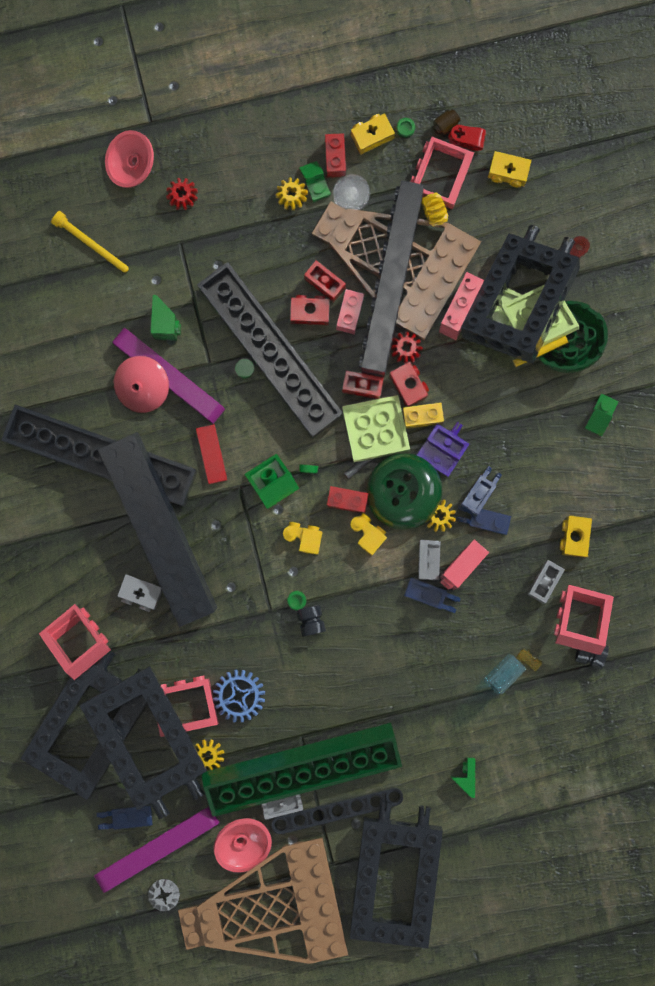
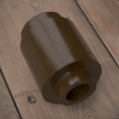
M446 110L433 120L432 129L438 136L440 134L445 136L454 126L458 125L461 119L455 110Z

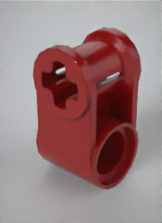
M456 125L449 133L448 140L450 144L458 147L482 151L486 130L479 127Z

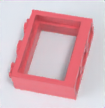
M431 137L430 142L426 141L422 151L425 153L424 158L419 159L416 169L419 171L416 177L412 176L411 182L421 184L434 149L463 160L449 198L441 196L445 207L453 209L474 152ZM424 189L423 197L434 193Z
M466 272L441 322L440 333L457 340L461 332V326L483 285V279Z
M474 539L439 577L442 579L440 583L448 590L457 589L489 552Z
M568 585L566 591H562L560 597L562 608L559 607L557 612L559 624H556L554 629V635H556L555 643L601 655L606 646L614 597ZM572 599L601 607L596 638L566 631Z
M76 604L39 633L63 670L74 680L111 650L107 645L108 639L103 633H98L100 629L93 620L90 621L88 619L90 614L84 607L80 609ZM79 621H82L97 643L72 663L56 640Z
M204 676L195 677L193 682L186 683L185 680L176 681L172 687H167L166 684L161 685L166 694L204 686L210 718L184 723L183 726L186 731L219 724L209 678L205 679ZM158 724L160 737H164L165 735Z

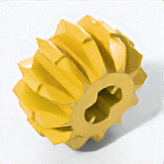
M288 178V183L282 180V186H277L279 191L276 193V198H279L278 204H284V209H288L290 205L293 211L295 210V205L301 208V202L307 201L305 195L308 194V191L304 189L305 184H299L298 178L295 182H292V178ZM288 192H295V196L288 195Z
M431 193L422 198L423 210L430 225L433 227L439 226L448 221L447 210L440 194Z
M442 500L441 505L438 506L434 516L430 519L431 522L427 525L430 528L434 524L435 532H437L439 526L441 531L444 532V524L451 528L452 525L448 521H456V518L450 517V515L456 513L455 510L449 511L452 504H449L447 507L444 506L446 500ZM437 511H440L441 514L444 513L445 517L442 518V521L439 518H435Z
M204 739L202 740L203 747L199 743L195 746L199 749L198 753L206 768L209 766V770H213V765L216 768H220V764L217 761L223 762L224 758L218 757V755L223 754L224 750L217 751L216 749L220 747V744L218 743L213 747L214 740L212 739L207 746V741ZM210 751L212 752L210 755L213 754V758L206 761L203 753Z

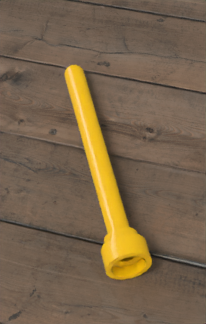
M58 211L51 220L54 226L65 228L124 273L128 272L129 268L127 265L69 223L64 213Z

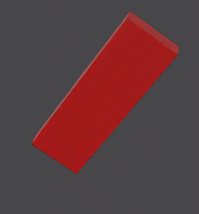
M215 424L196 428L208 483L214 484L227 481Z

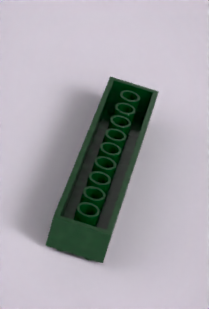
M387 723L209 770L202 774V782L212 816L215 817L400 768L402 763L392 725Z

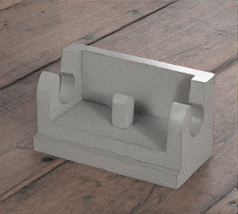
M419 541V580H439L441 542Z
M300 794L261 804L265 820L303 810Z

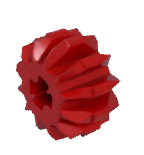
M177 178L178 183L175 184L171 181L172 188L168 187L166 189L170 193L166 195V198L171 200L169 202L170 206L176 205V210H179L181 206H183L184 210H187L186 205L189 204V206L193 207L192 201L198 200V197L195 195L198 193V190L194 188L195 184L193 182L188 184L187 178L183 182H181L180 178ZM181 191H185L186 195H183V197H179L178 193H181Z
M405 332V337L403 338L402 334L399 333L398 339L393 338L392 342L395 345H391V350L396 351L392 353V357L398 355V363L402 358L404 359V364L408 362V359L414 363V357L420 358L421 355L417 351H422L423 347L417 346L421 343L420 339L414 341L416 334H413L410 338L409 332ZM404 344L410 346L409 352L402 350Z

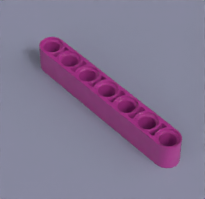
M123 328L112 341L117 348L130 358L146 356L157 361L164 368L168 376L169 389L212 424L225 411L221 404L126 328Z
M208 806L94 875V878L102 892L105 893L210 830L220 822L216 816H212Z

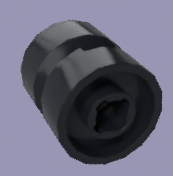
M320 605L296 610L298 621L302 622L300 626L302 637L326 631L324 621L320 619L322 616Z
M605 646L601 655L577 649L575 661L582 664L589 662L591 667L601 670L605 664L609 646Z

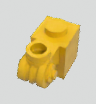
M362 513L361 516L352 519L351 528L356 532L363 531V537L357 544L372 556L387 539L385 536L386 532L378 525L376 528L371 525L370 522L372 520Z
M289 522L288 527L283 531V536L288 542L294 541L296 537L299 538L301 541L299 552L318 555L323 531H319V527L308 525L307 529L301 528L299 523Z

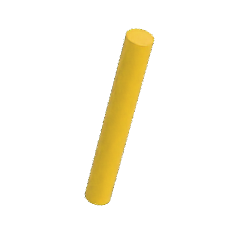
M566 336L542 346L537 357L568 343ZM517 358L513 360L515 367L526 363V361Z

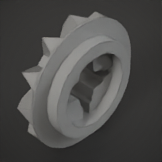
M168 879L156 881L149 889V902L153 908L159 911H169L179 901L180 893L177 885ZM161 887L165 893L172 892L171 894H169V896L166 897V903L163 900V898L156 899V897H158V895L161 894Z

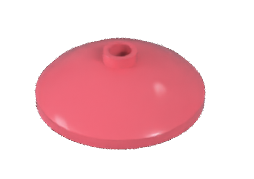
M128 130L118 134L111 141L105 156V167L112 182L124 188H132L141 184L148 177L154 160L153 148L149 139L140 132Z
M134 356L125 360L118 367L114 376V389L118 399L125 407L134 412L147 413L159 408L164 403L169 392V380L164 368L157 361L146 356ZM135 384H137V385L139 386V389H138V390L135 389V387H134Z
M248 818L235 820L218 833L214 842L215 858L228 871H249L267 858L271 850V835L266 826L257 820Z

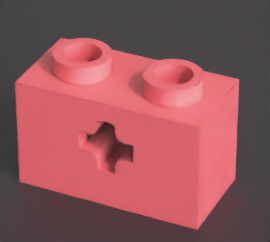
M345 290L336 330L355 335L364 300L363 293Z

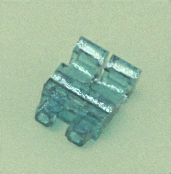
M508 653L497 665L499 669L495 667L484 678V682L498 695L500 693L503 694L526 668L513 655Z

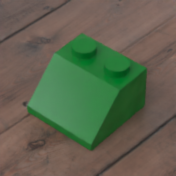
M153 295L151 334L154 340L177 341V335H181L180 321L177 320L175 314L157 295Z
M277 454L245 473L246 478L267 509L300 489Z

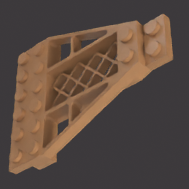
M331 201L312 235L329 244L372 298H376L375 290L373 291L350 261L381 278L379 276V269L375 268L380 265V262L370 264L367 255L378 253L380 261L382 260L380 252L383 251V248H379L377 239L387 237L388 227L376 221L375 218L390 220L391 216L389 214L348 208L346 210ZM418 219L417 221L418 225L432 226L428 220ZM445 222L442 225L434 226L443 228L444 231L433 250L429 251L413 242L412 250L416 251V253H412L410 258L420 255L422 265L412 267L409 259L407 272H411L413 281L404 283L403 291L407 295L399 307L396 321L397 327L406 332L409 331L412 334H416V336L423 340L427 337L481 244V241ZM371 227L373 237L363 239L361 230ZM374 228L383 232L384 234L376 236ZM358 232L360 240L352 242L353 238ZM374 240L377 249L366 252L364 243ZM362 244L364 253L353 255L351 246ZM365 256L366 262L361 260L359 257ZM423 256L428 258L426 262H424ZM421 269L415 279L413 270Z
M322 837L284 845L199 905L178 910L186 950L205 946L308 964L348 955ZM284 852L291 880L265 885L261 867ZM258 871L260 887L224 895L230 888L253 872ZM283 888L293 894L288 903L278 898ZM280 889L276 896L269 892ZM261 893L257 900L249 896ZM264 893L274 898L269 908L259 902ZM242 897L238 905L231 901L232 899ZM245 897L255 903L250 912L240 907ZM294 897L296 899L298 910L290 906V903L292 902ZM276 900L285 906L280 915L271 910ZM226 901L236 907L231 916L221 911ZM223 902V903L221 904L220 908L218 909V904H217V903ZM256 905L266 910L261 920L251 914ZM287 908L297 913L292 923L282 917ZM237 909L247 914L242 924L232 918ZM268 912L278 918L273 927L263 921ZM220 914L228 919L224 927H222ZM249 916L259 922L254 931L244 926ZM300 917V923L294 924L297 918ZM280 920L288 924L287 926L275 928ZM230 921L240 927L235 936L225 930ZM261 924L269 929L256 932ZM241 929L250 933L237 937ZM298 929L302 930L308 957L280 954L276 935ZM224 934L229 936L230 939L225 940ZM270 936L273 939L275 952L238 947L235 944Z

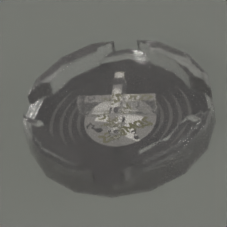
M349 174L341 177L334 185V202L346 210L347 208L354 210L363 209L370 198L368 183L359 175Z

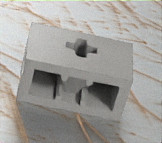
M546 560L528 590L527 595L545 604L565 569Z
M125 575L118 597L122 598L121 602L132 605L135 602L140 604V609L150 612L151 609L156 610L162 594V588ZM141 589H143L142 593H144L145 596L137 599L138 595L135 594L136 591H140Z

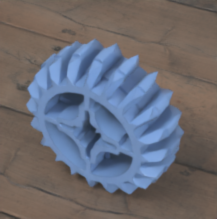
M234 670L233 677L230 672H227L229 679L226 680L225 677L221 676L220 679L224 683H216L220 690H213V693L219 694V697L213 698V701L219 700L220 704H217L215 708H223L219 712L220 715L224 714L225 711L228 713L225 719L228 720L233 715V722H236L237 716H240V721L244 722V716L246 715L247 719L251 720L250 713L252 712L257 716L258 713L255 708L260 710L263 708L258 702H265L264 698H259V695L265 694V691L259 692L258 688H261L263 684H255L259 680L258 677L254 678V680L250 679L253 673L250 672L248 677H245V670H242L241 676H238V670ZM235 680H244L252 687L245 690L240 689ZM230 683L233 691L232 695L224 700V689ZM236 689L237 691L240 690V693L241 691L243 693L248 691L242 697V702L238 701V699L237 701L235 699L230 701L236 695ZM255 692V701L252 707L248 709L246 697ZM233 702L238 703L243 712L232 711L226 705Z

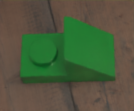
M317 161L299 167L313 203L331 196L324 179L323 170Z
M601 393L584 429L602 437L613 418V412L619 401Z
M466 757V762L463 761L462 772L466 773V777L451 776V778L471 798H475V758Z

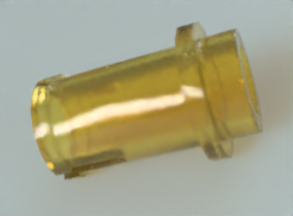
M523 648L517 655L519 662H524L536 672L541 666L542 661L532 655L529 649Z

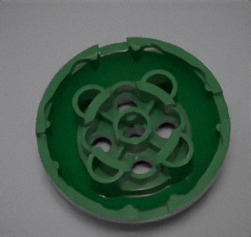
M565 301L582 333L578 335L574 331L566 335L568 343L560 346L563 348L562 350L558 351L556 348L537 358L552 370L562 373H575L591 367L601 358L608 342V328L602 315L590 308V305L578 301Z
M408 453L392 455L381 461L372 471L366 488V493H368L367 502L374 516L386 526L397 530L414 529L422 526L434 516L442 499V482L437 470L424 458ZM411 474V480L405 481L404 477ZM389 481L394 482L392 488H387V483ZM404 487V491L402 493H399V491H401V488ZM412 492H417L415 499L410 498ZM398 498L400 501L397 506H393V499Z

